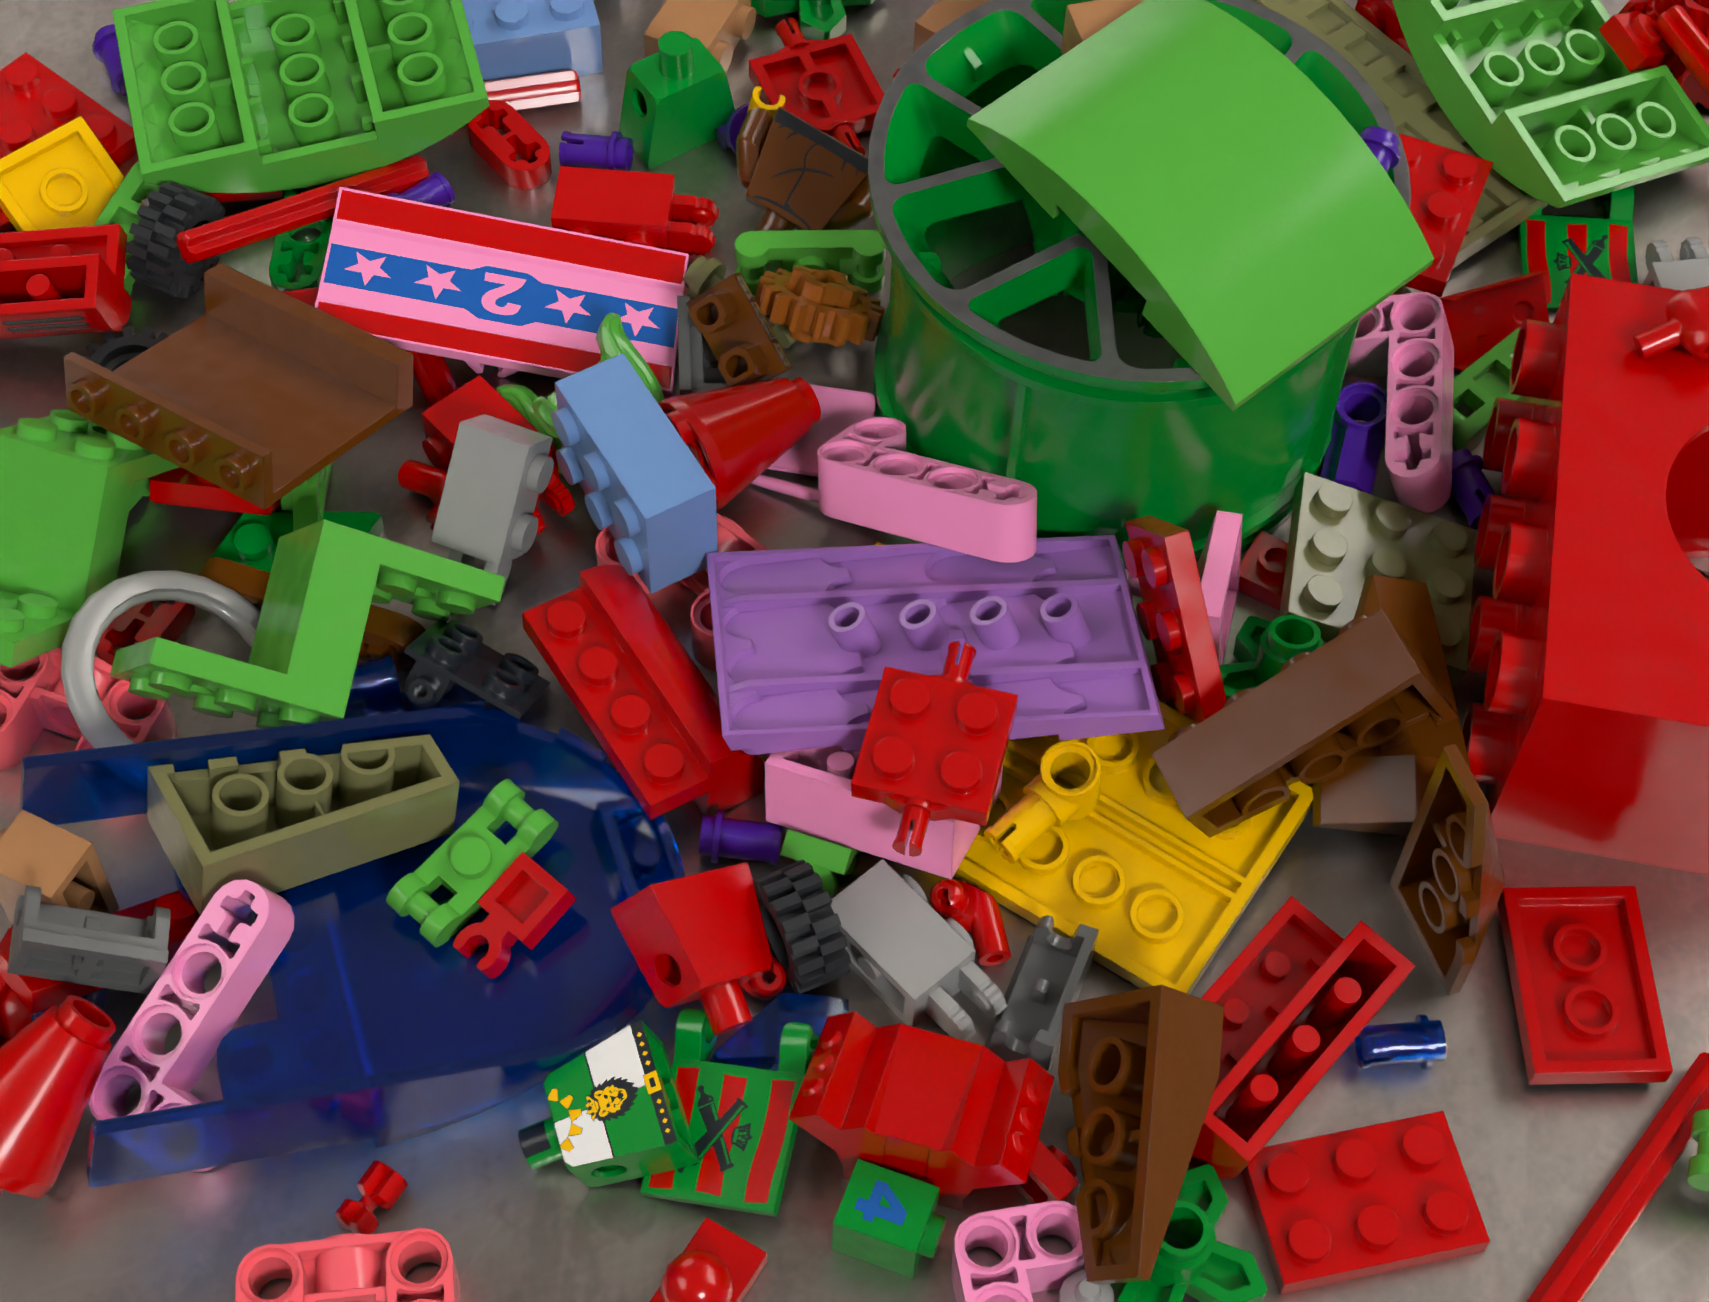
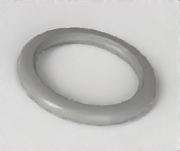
M176 570L144 571L111 581L90 595L75 613L62 643V683L68 708L82 735L106 762L129 779L147 786L148 766L173 764L175 772L208 769V766L193 767L171 763L148 753L126 737L109 717L98 696L94 679L95 652L103 632L116 617L133 606L150 601L172 600L195 605L218 616L234 628L252 648L261 613L257 607L234 590L207 577ZM262 730L253 744L236 756L238 765L277 761L279 751H287L290 748L294 735H280Z

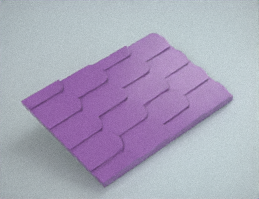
M1115 535L1037 538V551L1034 556L1015 563L991 561L927 543L706 553L722 736L731 751L742 750L750 755L839 745H841L844 752L861 750L885 666L924 675H941L948 652V645L953 641H960L958 664L965 642L976 649V656L973 659L968 677L969 682L976 686L1018 695V707L1009 740L1058 734L1060 740L1064 741L1165 729L1121 549Z

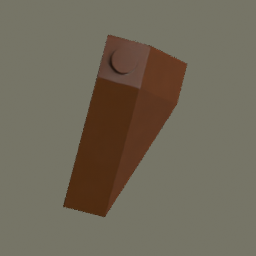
M1374 574L1366 577L1354 619L1363 615H1372L1382 608L1421 654L1458 715L1427 583ZM1459 715L1457 718L1439 727H1436L1431 717L1402 730L1406 736V743L1383 754L1378 746L1365 748L1348 757L1344 765V773L1322 784L1320 781L1313 783V826L1408 837L1443 747L1456 744L1470 769V761Z
M1456 744L1443 747L1390 880V884L1448 996L1461 991L1475 962L1505 885L1504 871L1499 858L1488 801Z
M1164 985L1064 1004L1058 1077L1060 1092L1062 1095L1072 1098L1075 1128L1068 1131L1066 1135L1069 1155L1079 1157L1081 1162L1084 1186L1076 1198V1207L1087 1282L1099 1285L1150 1280L1219 1078L1224 1006Z

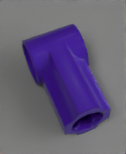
M1356 382L1347 385L1340 391L1331 430V441L1326 451L1320 476L1372 494L1386 437L1387 393L1378 385L1369 382Z

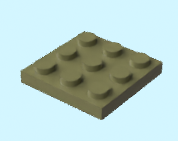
M1304 472L1295 486L1279 617L1298 615L1313 621L1320 629L1321 638L1327 643L1338 636L1339 631L1345 624L1354 619L1366 577L1374 574L1427 583L1450 682L1456 686L1467 672L1476 530Z

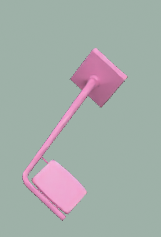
M810 385L818 398L821 418L818 422L812 424L811 430L768 469L818 476V448L855 422L875 417L876 399L874 394ZM764 475L758 476L751 483L819 504L818 489ZM1217 510L1197 568L1218 663L1223 665L1239 591L1243 514ZM1125 569L1132 595L1142 598L1138 578L1133 579L1128 569Z

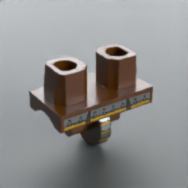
M740 272L730 275L686 303L689 308L688 314L698 332H702L715 355L719 363L718 368L727 385H743L771 380L792 368L771 330L775 323L769 321L770 315H763Z

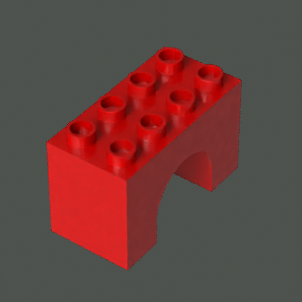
M1571 273L1553 323L1524 319L1521 324L1511 364L1509 392L1513 395L1526 396L1525 400L1518 401L1497 397L1493 403L1487 425L1482 458L1484 462L1483 469L1502 472L1501 492L1503 495H1509V497L1493 494L1487 495L1476 536L1474 566L1475 568L1494 571L1493 598L1487 596L1478 597L1469 630L1467 671L1487 674L1484 704L1471 702L1468 705L1462 724V732L1470 761V770L1477 783L1486 784L1485 798L1489 804L1495 838L1709 875V581L1689 560V558H1709V359L1693 357L1682 345L1644 360L1637 352L1633 336L1668 322L1665 313L1666 305L1671 297L1681 292V290Z

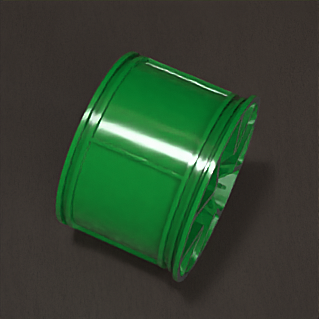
M991 0L961 15L940 29L914 52L898 71L885 92L874 119L868 156L870 202L879 233L892 259L890 300L882 319L875 347L873 394L876 399V417L895 418L906 425V450L908 453L1024 481L1033 485L1037 490V538L1115 535L1121 549L1125 569H1127L1122 549L1123 542L1129 540L1125 522L1151 515L1189 530L1196 564H1198L1218 510L1243 514L1242 554L1249 550L1261 530L1272 534L1292 515L1295 486L1304 472L1319 476L1328 445L1331 441L1335 409L1361 317L1234 411L1229 408L1184 358L1175 359L1173 368L1140 369L1124 363L1118 356L1112 311L1138 313L1137 325L1139 328L1145 325V328H1143L1145 335L1153 338H1164L1142 315L1146 299L1064 212L1053 219L967 127L968 118L1061 57L1067 5L1094 0ZM1206 0L1240 20L1285 55L1335 105L1358 134H1361L1365 127L1376 126L1392 132L1398 138V149L1401 153L1400 161L1396 167L1389 169L1387 174L1410 210L1411 185L1409 166L1402 140L1380 98L1356 68L1333 47L1311 31L1276 11L1251 0ZM1034 242L1035 255L963 289H955L950 282L968 268L993 255ZM1063 290L1064 296L1072 295L1085 302L1090 359L1088 361L1080 360L1025 342L1001 329L999 322L1003 318L1045 298L1058 296V292Z

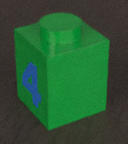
M858 1159L833 1221L832 1250L913 1279L921 1255L933 1259L944 1232L947 1217L936 1214L940 1188Z

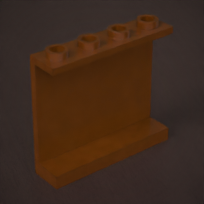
M222 263L204 272L205 314L117 369L111 371L75 352H71L63 357L68 410L264 510L413 406L414 354Z

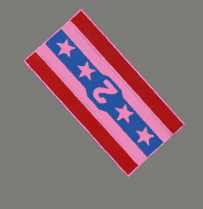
M339 187L315 308L401 349L463 360L478 374L483 373L484 364L498 367L497 375L500 378L523 371L564 379L596 365L601 359V353L596 340L598 328L607 314L611 312L620 315L627 337L644 358L660 383L664 398H668L673 393L678 343L677 296H683L685 281L683 277L687 271L689 254Z

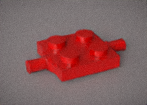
M788 18V25L785 19L781 20L775 30L784 47L774 54L748 60L749 78L754 88L756 86L762 87L760 94L762 103L775 105L778 103L780 95H784L786 99L783 109L865 156V149L856 134L872 130L875 116L884 97V92L852 33L827 40H807L794 18Z
M960 641L949 643L941 675H924L887 666L884 668L851 781V796L884 803L902 814L892 847L896 852L905 855L911 831L913 832L909 842V856L921 855L923 841L930 820L956 819L987 826L1017 712L1018 695L976 686L968 681L973 659L976 656V649L966 642L964 643L959 664Z

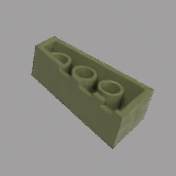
M430 734L343 744L341 753L317 756L306 753L305 748L279 751L277 761L238 765L236 756L209 759L208 769L175 772L173 764L148 766L147 820L201 916L214 894L223 885L233 880L246 879L276 894L452 834L454 832L460 781Z

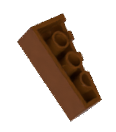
M1381 608L1372 615L1359 616L1349 621L1341 628L1337 637L1315 651L1303 652L1292 657L1283 665L1280 673L1258 687L1247 688L1235 693L1226 701L1223 709L1201 723L1189 724L1178 729L1170 736L1167 744L1153 752L1152 756L1185 818L1210 838L1288 800L1291 793L1288 786L1295 782L1301 781L1302 783L1309 784L1320 781L1322 784L1345 772L1344 765L1349 756L1365 748L1378 746L1383 754L1407 742L1402 730L1431 717L1436 727H1439L1457 718L1458 715L1421 654Z

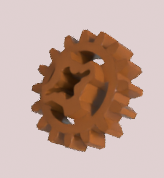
M802 265L795 266L792 273L782 268H778L776 273L765 271L764 276H760L755 300L762 313L770 315V322L787 327L791 331L790 337L807 344L818 342L841 347L845 345L846 340L857 345H862L863 340L873 342L875 337L878 336L885 308L880 306L881 301L879 299L867 297L868 291L852 285L848 281L847 275L832 269L824 271L810 269Z

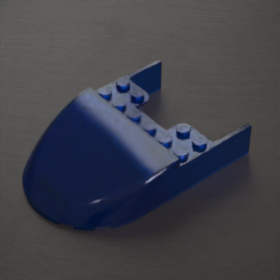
M433 708L35 755L23 758L19 813L23 809L54 825L146 814L148 766L173 764L175 772L208 769L209 759L236 756L238 765L277 761L279 751L305 748L306 753L317 756L341 753L343 744L430 734L460 781L454 832L483 805L485 798L496 785L505 779H510L525 792L523 800L535 811L543 808L559 822L558 828L551 839L531 859L568 889L577 899L532 951L518 939L510 948L511 957L506 969L496 978L489 979L476 967L479 961L487 954L489 944L478 947L469 959L453 947L454 940L461 930L468 925L482 923L489 913L483 908L451 939L436 948L419 933L421 925L410 915L400 916L386 903L388 893L394 885L407 874L414 873L452 834L276 893L291 905L295 916L294 930L291 937L268 972L279 1020L244 1025L232 1029L222 1038L216 1052V1069L223 1100L99 1120L92 1123L86 1171L89 1187L97 1188L372 1138L377 1149L421 1136L473 1117L543 1083L548 1074L624 1028L646 1007L654 996L610 909L649 885L685 877L678 846L664 816L660 815L650 820L620 773L606 763L608 755L592 743L560 727L556 734L534 725L519 722L520 719L507 712L491 708ZM505 821L493 834L506 845L516 835L518 830ZM173 867L176 886L181 896L194 906ZM441 884L430 897L439 905L449 902L454 895ZM254 912L255 921H256V918H257L258 914Z

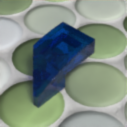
M781 993L755 1015L752 1022L744 1025L712 1054L710 1062L770 1070L775 1064H779L781 1035L784 1026L788 1022L807 1023L812 1027L813 1033L820 1036L828 1016L849 1013V999Z

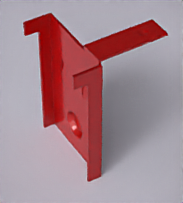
M1540 270L1440 298L1454 345V370L1463 372L1519 328L1524 319L1550 323L1543 275L1547 274V271Z

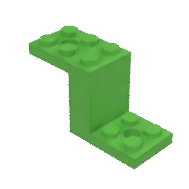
M51 410L50 416L39 419L20 418L17 425L0 429L1 665L12 668L62 646L72 617L88 597L117 579L134 482L179 468V466L70 410Z
M324 519L279 537L248 663L154 637L116 650L110 676L129 681L128 691L141 697L168 701L170 693L193 699L192 709L206 715L232 718L234 711L257 717L255 726L267 732L293 736L295 735L296 728L316 731L321 723L344 719L371 602L389 604L392 598L413 605L411 613L418 617L432 621H438L441 618L447 622L452 615H472L477 608L500 602L506 577Z

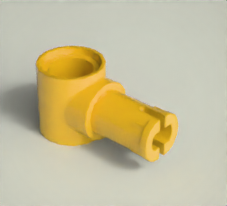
M1073 740L1058 742L1048 748L1041 760L1040 773L1023 789L1025 796L992 827L989 826L984 831L988 843L997 852L1001 848L1004 849L1002 857L1005 860L1014 864L1019 859V856L1052 826L1061 827L1066 821L1080 820L1093 812L1099 801L1101 779L1099 758L1093 749L1082 742ZM1075 773L1085 778L1086 783L1079 788L1066 789L1057 785L1054 780L1062 774Z

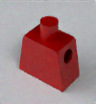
M747 862L649 885L610 909L620 932L659 1004L666 1008H671L700 999L714 1036L730 1032L753 1021L740 986L769 971L773 960L751 871Z

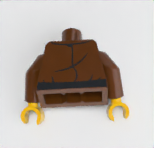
M756 86L751 95L747 115L736 138L737 179L747 189L746 200L765 211L754 231L794 229L849 230L870 219L873 216L868 186V158L783 109L786 99L784 95H780L779 101L775 105L762 103L759 99L762 87Z

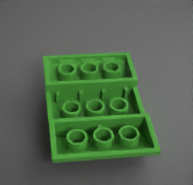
M157 0L112 10L139 165L145 183L161 185L163 183L170 184L175 182L198 192L210 193L273 192L331 183L390 165L416 154L460 129L490 106L462 0H238L233 2L228 0Z
M1144 0L968 118L967 121L969 130L1053 219L1064 212L1146 299L1142 315L1232 411L1236 410L1426 270L1434 260L1420 227L1398 189L1364 140L1335 105L1299 68L1261 35L1234 16L1206 0Z
M1392 0L1410 52L1428 88L1443 112L1460 135L1482 159L1493 162L1492 168L1497 173L1532 197L1556 208H1561L1709 162V126L1666 65L1630 72L1598 30L1611 18L1600 0Z

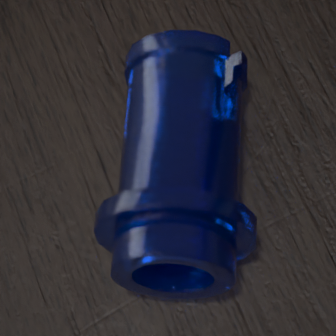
M391 655L386 656L384 659L356 665L347 705L392 695L394 697L401 695L397 671Z
M1417 1014L1415 1022L1367 1025L1354 1039L1357 1062L1361 1070L1369 1069L1370 1067L1420 1063L1422 1069L1428 1070L1433 1067L1434 1062L1445 1061L1446 1038L1442 1022L1440 1020H1429L1425 1014Z

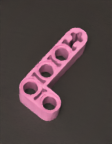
M1428 292L1391 295L1361 317L1346 371L1349 375L1357 378L1388 376L1385 437L1386 466L1398 503L1430 513L1436 511L1447 502L1452 490L1454 345L1442 301L1436 295Z
M889 417L862 419L818 448L819 508L828 517L1002 563H1015L1033 557L1037 551V490L1033 485L1024 481L908 453L906 450V425L900 420Z
M246 879L233 880L223 885L214 894L105 1060L88 1102L92 1115L101 1124L158 1162L193 1172H204L218 1166L227 1156L231 1146V1130L228 1121L218 1111L192 1095L190 1091L291 937L294 930L295 916L291 905L283 897ZM252 910L258 914L253 924L247 921V917ZM229 941L240 946L236 953L226 948ZM220 963L222 974L218 984L212 990L205 992L204 979L207 972L213 965ZM180 1023L182 1034L179 1044L173 1051L166 1053L165 1038L167 1033L174 1025ZM139 1084L141 1100L138 1107L127 1115L125 1109L126 1097L129 1091ZM194 1120L196 1125L195 1140L186 1151L181 1152L179 1135L182 1128L189 1121Z
M1047 1201L980 1212L969 1216L959 1225L953 1243L951 1279L956 1302H1033L1032 1293L1061 1288L1063 1281L1070 1274L1082 1270L1084 1266L1077 1207L1065 1201ZM1047 1235H1058L1065 1238L1071 1244L1073 1250L1064 1255H1054L1046 1252L1040 1246L1038 1240ZM976 1247H989L1001 1256L1002 1261L992 1267H982L970 1260L967 1252Z

